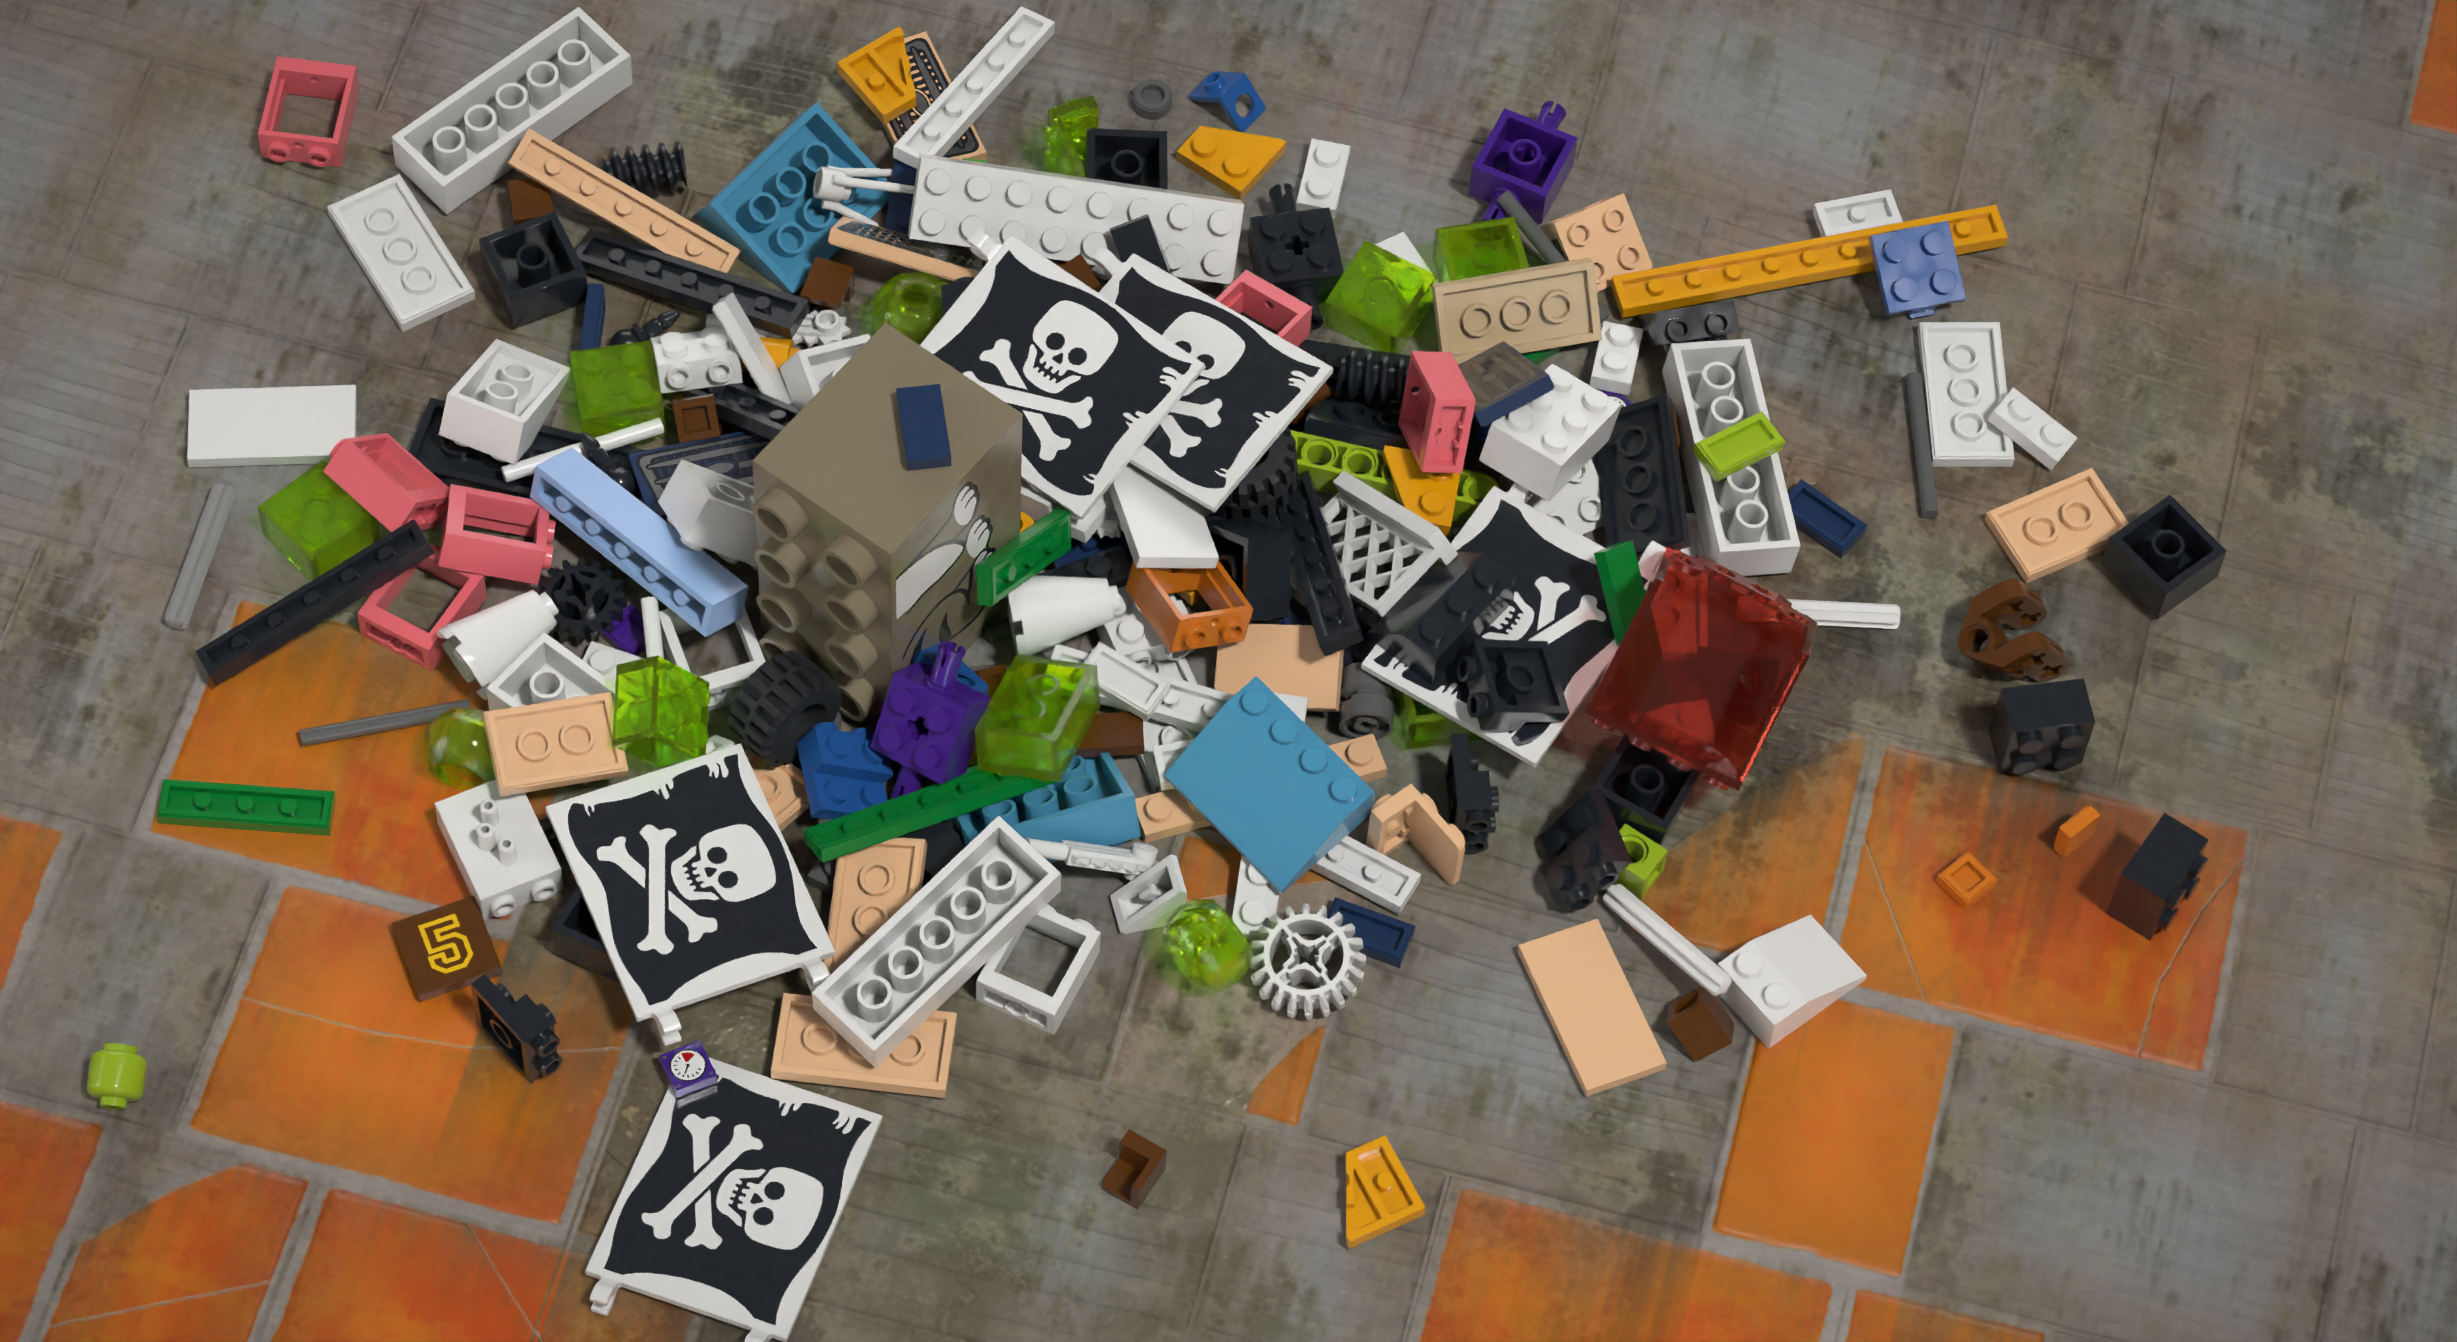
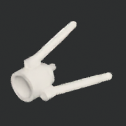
M827 165V167H819L816 173L813 196L814 198L822 199L821 208L833 210L848 218L879 227L877 222L840 204L841 199H849L852 187L914 194L915 187L898 183L852 178L892 177V169L839 168Z

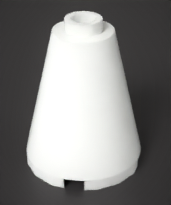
M1034 575L1005 596V599L1009 600L1007 601V613L1018 659L1029 657L1113 621V611L1121 610L1117 586H1109L1106 578Z
M531 590L450 623L437 631L436 634L440 638L448 639L441 644L445 652L467 683L474 679L477 680L482 688L476 693L486 701L488 699L486 688L542 632H545L547 635L557 625L554 616L559 611L545 592L538 595L534 590Z

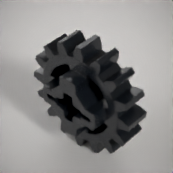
M579 557L576 566H571L567 560H563V570L558 572L550 567L548 570L549 581L539 579L538 583L539 593L537 594L540 595L545 592L559 611L554 616L557 625L550 631L549 635L558 631L560 641L563 643L570 636H575L577 645H582L584 636L589 635L594 642H598V632L604 630L605 632L612 633L614 631L612 620L623 621L622 609L627 607L623 580L616 579L613 567L603 571L601 560L599 559L595 560L591 566L586 565L584 557Z

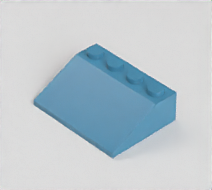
M816 102L786 127L694 216L710 233L740 249L741 254L738 258L780 289L792 295L806 282L815 257L828 260L841 248L831 245L827 241L831 228L844 215L833 210L821 208L822 199H817L813 196L814 180L819 167H827V165L839 168L877 167ZM852 177L858 179L889 182V180L886 177ZM852 187L849 199H841L839 203L871 219L889 201L890 192Z
M1257 676L1222 706L1164 774V778L1281 894L1371 814V808L1375 804V791Z
M1109 752L1100 753V757L1083 758L1079 755L1045 760L1055 770V783L949 819L956 827L964 848L998 816L1024 839L1030 838L1061 843L1063 839L1104 846H1119L1126 841L1141 837L1134 793ZM979 764L976 766L967 768V771L964 774L988 767L993 764ZM1045 858L1049 863H1053V862H1056V861H1060V860Z

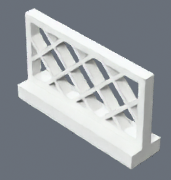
M1343 470L1333 481L1339 492L1323 507V511L1331 536L1345 532L1344 541L1336 543L1334 546L1337 555H1342V563L1340 565L1350 597L1381 617L1396 604L1437 560L1447 566L1458 555L1438 527ZM1343 508L1348 510L1347 519L1332 523V519ZM1371 525L1370 534L1355 538L1357 528ZM1395 539L1393 549L1379 552L1380 543ZM1369 547L1368 556L1353 560V551ZM1421 554L1412 565L1403 567V558ZM1392 562L1391 571L1376 575L1378 565ZM1366 569L1364 579L1350 583L1351 573ZM1390 584V588L1378 600L1374 599L1375 588Z

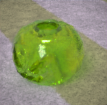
M922 271L900 273L890 278L876 292L873 301L871 316L874 332L876 333L886 322L920 345L943 318L941 285L948 283L935 275Z
M469 707L451 708L433 719L424 735L422 757L431 775L439 782L457 790L467 791L496 779L483 721V714L486 711ZM455 767L465 776L471 775L475 780L482 778L483 781L481 783L477 781L470 783L468 780L460 781Z
M1194 899L1178 906L1167 918L1163 931L1165 949L1174 960L1176 966L1195 987L1206 992L1224 991L1238 984L1250 969L1254 950L1233 920L1215 899Z

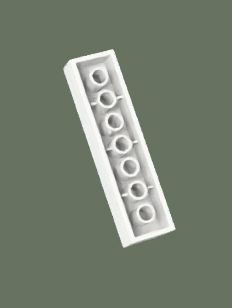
M919 154L908 236L909 239L972 248L973 246L967 243V239L977 228L986 233L998 245H1002L1012 235L1045 258L1069 261L1081 253L1087 264L1096 265V263L1090 260V257L1099 246L1111 251L1121 262L1110 228L1149 214L1174 277L1232 284L1245 204L1237 199Z

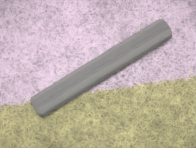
M216 483L212 486L164 616L165 623L169 628L184 630L188 626L235 498L234 489L229 485Z

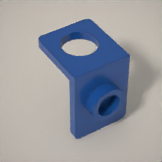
M1213 71L1188 95L1191 101L1220 103L1238 132H1244L1266 109L1245 73ZM1242 94L1247 95L1251 103L1250 111L1245 117H1241L1236 111V101Z

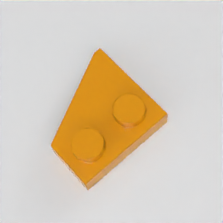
M900 26L837 62V72L883 124L888 123L916 106V92L911 78L909 58L906 54L904 33Z
M1200 125L1176 151V161L1236 199L1242 200L1286 151V141L1280 138Z
M1384 445L1382 460L1384 465H1387L1393 479L1392 487L1397 500L1402 503L1403 507L1438 527L1444 535L1450 536L1461 473L1422 472L1410 449Z
M1386 1135L1346 1152V1245L1349 1249L1425 1215L1426 1207Z

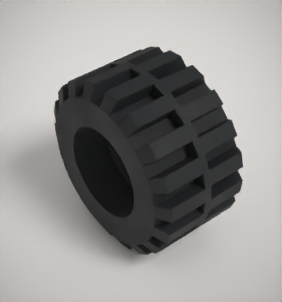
M1288 426L1260 458V461L1263 463L1251 469L1217 509V516L1224 519L1228 515H1232L1233 518L1251 516L1252 519L1260 520V514L1266 513L1270 517L1277 513L1276 506L1284 508L1289 503V495H1294L1297 489L1298 465L1294 437H1291V431Z
M790 650L782 655L779 653L769 661L764 662L751 674L736 694V698L729 710L731 711L728 716L729 729L732 734L768 765L773 767L786 766L794 760L800 759L797 743L815 725L835 721L838 715L837 712L841 707L842 700L840 698L842 690L836 681L802 652Z

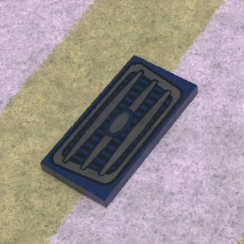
M1504 341L1458 365L1476 399L1472 419L1483 427L1555 388L1549 374Z
M749 430L721 435L720 437L628 454V465L634 476L641 502L669 523L667 521L668 516L658 503V500L681 459L754 486L753 460L772 440L756 435Z

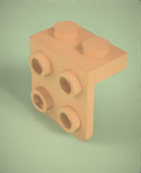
M1409 784L1393 796L1387 794L1381 797L1372 806L1366 846L1386 856L1409 840L1450 886L1459 881L1465 852L1464 836L1454 824L1448 825L1438 814L1434 801L1427 794H1420L1412 784Z

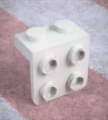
M1592 459L1549 502L1535 493L1526 502L1527 505L1581 535L1604 526L1599 477ZM1503 474L1497 477L1502 491H1509L1514 481Z

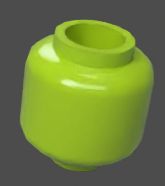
M119 1043L103 1044L102 1050L96 1051L91 1055L86 1089L89 1095L100 1099L101 1108L126 1110L127 1102H135L142 1098L147 1060L137 1054V1047Z

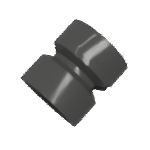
M1363 662L1352 663L1342 670L1340 694L1342 702H1340L1339 729L1342 734L1353 739L1372 733L1375 739L1383 738L1393 731L1394 705L1391 701L1393 700L1394 687L1361 669Z

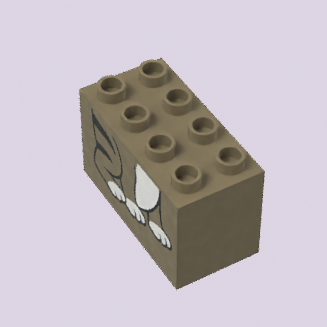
M886 322L753 460L755 504L752 506V512L756 520L757 550L754 553V557L758 564L759 595L757 596V604L760 608L762 638L759 640L761 651L768 661L773 656L779 653L782 655L786 651L802 652L839 684L842 690L840 698L842 702L839 711L848 718L858 722L863 721L868 715L879 721L894 672L914 664L920 651L934 646L941 641L957 643L955 651H957L959 646L964 647L967 651L985 632L984 629L989 627L1008 607L1007 601L1009 600L1005 599V597L991 607L978 605L976 565L1020 534L1023 414ZM940 384L951 452V466L907 470L896 388Z

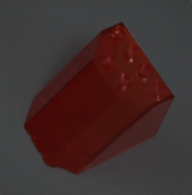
M1667 546L1588 703L1585 713L1592 716L1590 721L1606 731L1613 732L1616 728L1630 736L1628 740L1635 746L1646 751H1652L1655 748L1667 754V760L1672 765L1685 771H1690L1692 767L1706 774L1705 780L1711 785L1728 791L1729 787L1739 791L1810 657L1818 623L1808 615L1792 608V603L1782 595L1759 585L1739 573L1707 557L1700 555L1692 557L1679 549Z

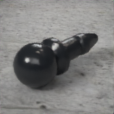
M676 309L658 315L657 319L653 318L645 323L642 328L635 322L632 324L631 330L622 329L617 331L610 340L611 353L620 361L636 359L640 355L642 348L648 349L651 347L648 339L656 337L664 329L670 328L680 317L681 312Z
M581 432L580 440L586 454L590 455L594 465L632 494L635 488L633 474L628 469L620 467L621 461L618 458L610 460L606 451L600 447L598 440L587 432Z

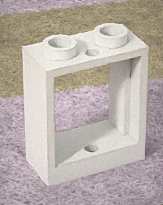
M744 606L742 617L735 621L750 662L693 679L677 634L695 628L670 608L659 612L662 644L690 717L731 705L736 698V694L749 676L766 662Z
M1047 904L986 962L976 980V1001L1054 1035L1100 953L1101 932L1097 931L1093 925L1085 920H1072L1057 913L1053 907ZM1026 926L1079 949L1053 997L1000 974Z

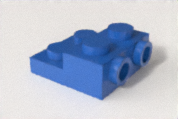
M823 722L815 725L797 743L811 817L833 820L888 801L884 783L893 776L892 766L889 757L870 748L874 737L870 729L858 728L851 732L839 731L837 725L833 722Z

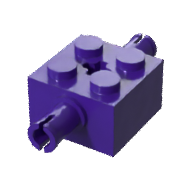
M1544 102L1536 120L1506 108L1501 113L1471 171L1468 195L1490 203L1479 221V227L1488 234L1491 226L1494 224L1495 227L1491 236H1500L1510 216L1498 203L1497 199L1508 190H1510L1535 222L1543 223L1574 165L1578 137L1558 130L1559 125L1566 116V111L1560 104L1557 103L1553 113H1551L1550 110L1554 102Z
M941 641L938 645V652L932 668L918 661L895 671L870 746V748L901 764L894 789L891 792L893 799L900 795L903 796L920 790L925 776L943 784L967 771L991 697L956 680L962 659L966 653L965 648L959 646L957 651H955L957 643Z

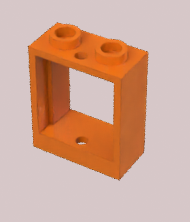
M1133 560L1125 589L1170 653L1245 640L1253 607L1219 560L1216 568L1175 569L1136 568ZM1198 590L1212 611L1182 615L1168 594Z

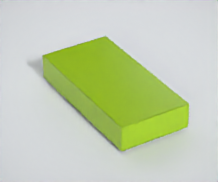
M1761 411L1695 443L1693 453L1712 478L1718 482L1783 450L1786 441Z

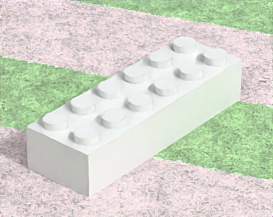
M577 7L393 135L392 145L395 165L441 210L448 214L512 169L508 162L529 128L552 141L633 84L631 55L580 7Z
M1735 339L1672 343L1662 373L1667 395L1672 399V403L1675 404L1681 444L1680 451L1710 578L1790 573L1801 546L1778 452L1718 482L1712 478L1693 453L1695 443L1761 411L1770 421L1751 340Z
M998 816L812 992L814 1011L876 1068L1061 891V873Z

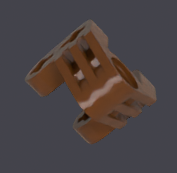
M2009 579L1973 597L1958 638L1959 649L1965 656L1986 669L2019 679L2028 675L2039 682L2058 678L2069 669V663L2061 645L2045 634L2038 631L2028 632L2008 641L2005 632L1998 628V626L2006 623L2014 629L2023 630L2041 623L2046 618L2047 611L2039 593L2020 580ZM1988 639L1986 647L1980 651L1982 643Z

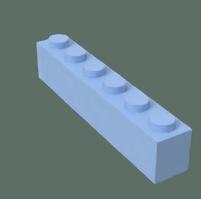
M570 448L536 465L530 498L702 635L707 637L742 617L749 586L704 551L693 550L682 543L680 540L681 535L673 526L574 448Z

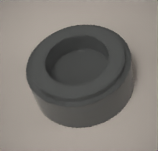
M1155 79L1140 82L1133 91V109L1140 117L1148 120H1157L1165 117L1172 108V91L1166 83Z

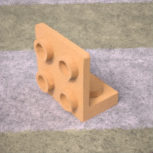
M1624 193L1605 198L1539 226L1549 240L1558 239L1566 261L1591 258L1594 261L1597 292L1611 286L1612 276L1652 269V262Z

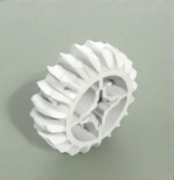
M1305 903L1302 905V914L1295 915L1293 908L1288 906L1285 908V920L1272 914L1270 916V924L1273 929L1260 926L1258 936L1261 940L1251 942V951L1255 954V956L1248 960L1249 968L1255 970L1251 975L1252 983L1258 986L1263 985L1259 990L1261 999L1265 1000L1273 997L1271 1004L1272 1009L1278 1011L1287 1004V1014L1291 1018L1295 1017L1298 1009H1304L1305 1019L1310 1020L1313 1017V1009L1320 1008L1321 1014L1327 1017L1330 1015L1329 1004L1333 1003L1339 1009L1345 1007V1000L1342 994L1354 997L1357 994V988L1353 983H1359L1364 980V972L1359 969L1366 965V955L1359 952L1363 948V941L1361 938H1352L1355 934V926L1352 923L1341 926L1343 915L1339 912L1333 914L1328 919L1327 907L1324 905L1318 908L1317 914H1311L1309 904ZM1300 934H1316L1321 937L1315 940H1306ZM1284 943L1290 958L1283 964V970L1275 974L1271 966L1272 959L1277 949ZM1339 949L1343 957V963L1338 974L1331 980L1324 965L1332 959L1331 954ZM1299 955L1302 958L1305 957V959L1308 961H1311L1315 958V968L1313 965L1310 966L1307 962L1300 964ZM1299 983H1309L1316 989L1302 990L1293 987Z

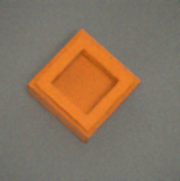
M2091 805L2083 808L2059 827L2053 849L2064 859L2094 836L2101 815Z
M1969 851L1938 874L1936 883L1965 911L1994 889L1998 881Z

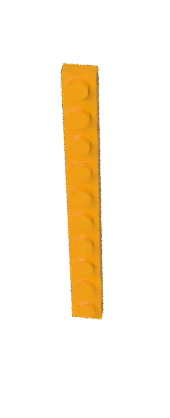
M1991 205L1612 276L1611 288L1621 318L1875 271L1868 240L1871 235L1948 221L1956 255L2006 246L2008 235L1997 205Z

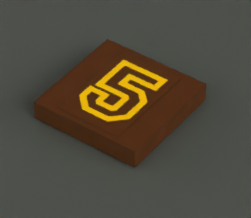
M474 896L391 923L394 936L419 1002L470 986L471 983L484 974L489 979L503 975L501 964Z

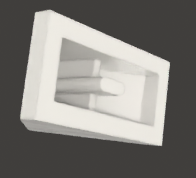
M1170 854L1110 895L1120 933L1129 934L1185 922L1187 891L1177 856Z

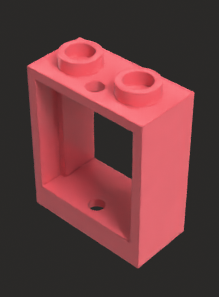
M277 56L258 131L261 157L277 162L293 161L310 163L317 167H341L360 91L357 66ZM287 94L341 100L333 137L325 138L278 132Z
M1245 270L1215 299L1239 314L1244 312L1279 332L1277 336L1296 347L1310 334L1313 307L1248 270Z
M1411 351L1398 425L1422 472L1462 473L1476 399L1451 352ZM1413 387H1420L1417 392H1411Z
M388 433L345 438L339 441L330 453L331 460L323 472L389 531L393 532L415 519L421 530L437 528L444 516L450 488Z
M451 484L443 516L438 567L538 585L542 569L549 570L554 551L552 542L556 520H550L549 512L533 499ZM463 525L533 537V543L463 530Z
M430 544L435 552L433 555L386 582L382 587L375 589L358 611L357 616L362 636L432 672L446 653L441 644L448 640L438 637L437 631L450 623L475 614L486 599L487 593L484 575L438 567L440 548ZM417 568L460 589L458 595L429 633L386 611Z

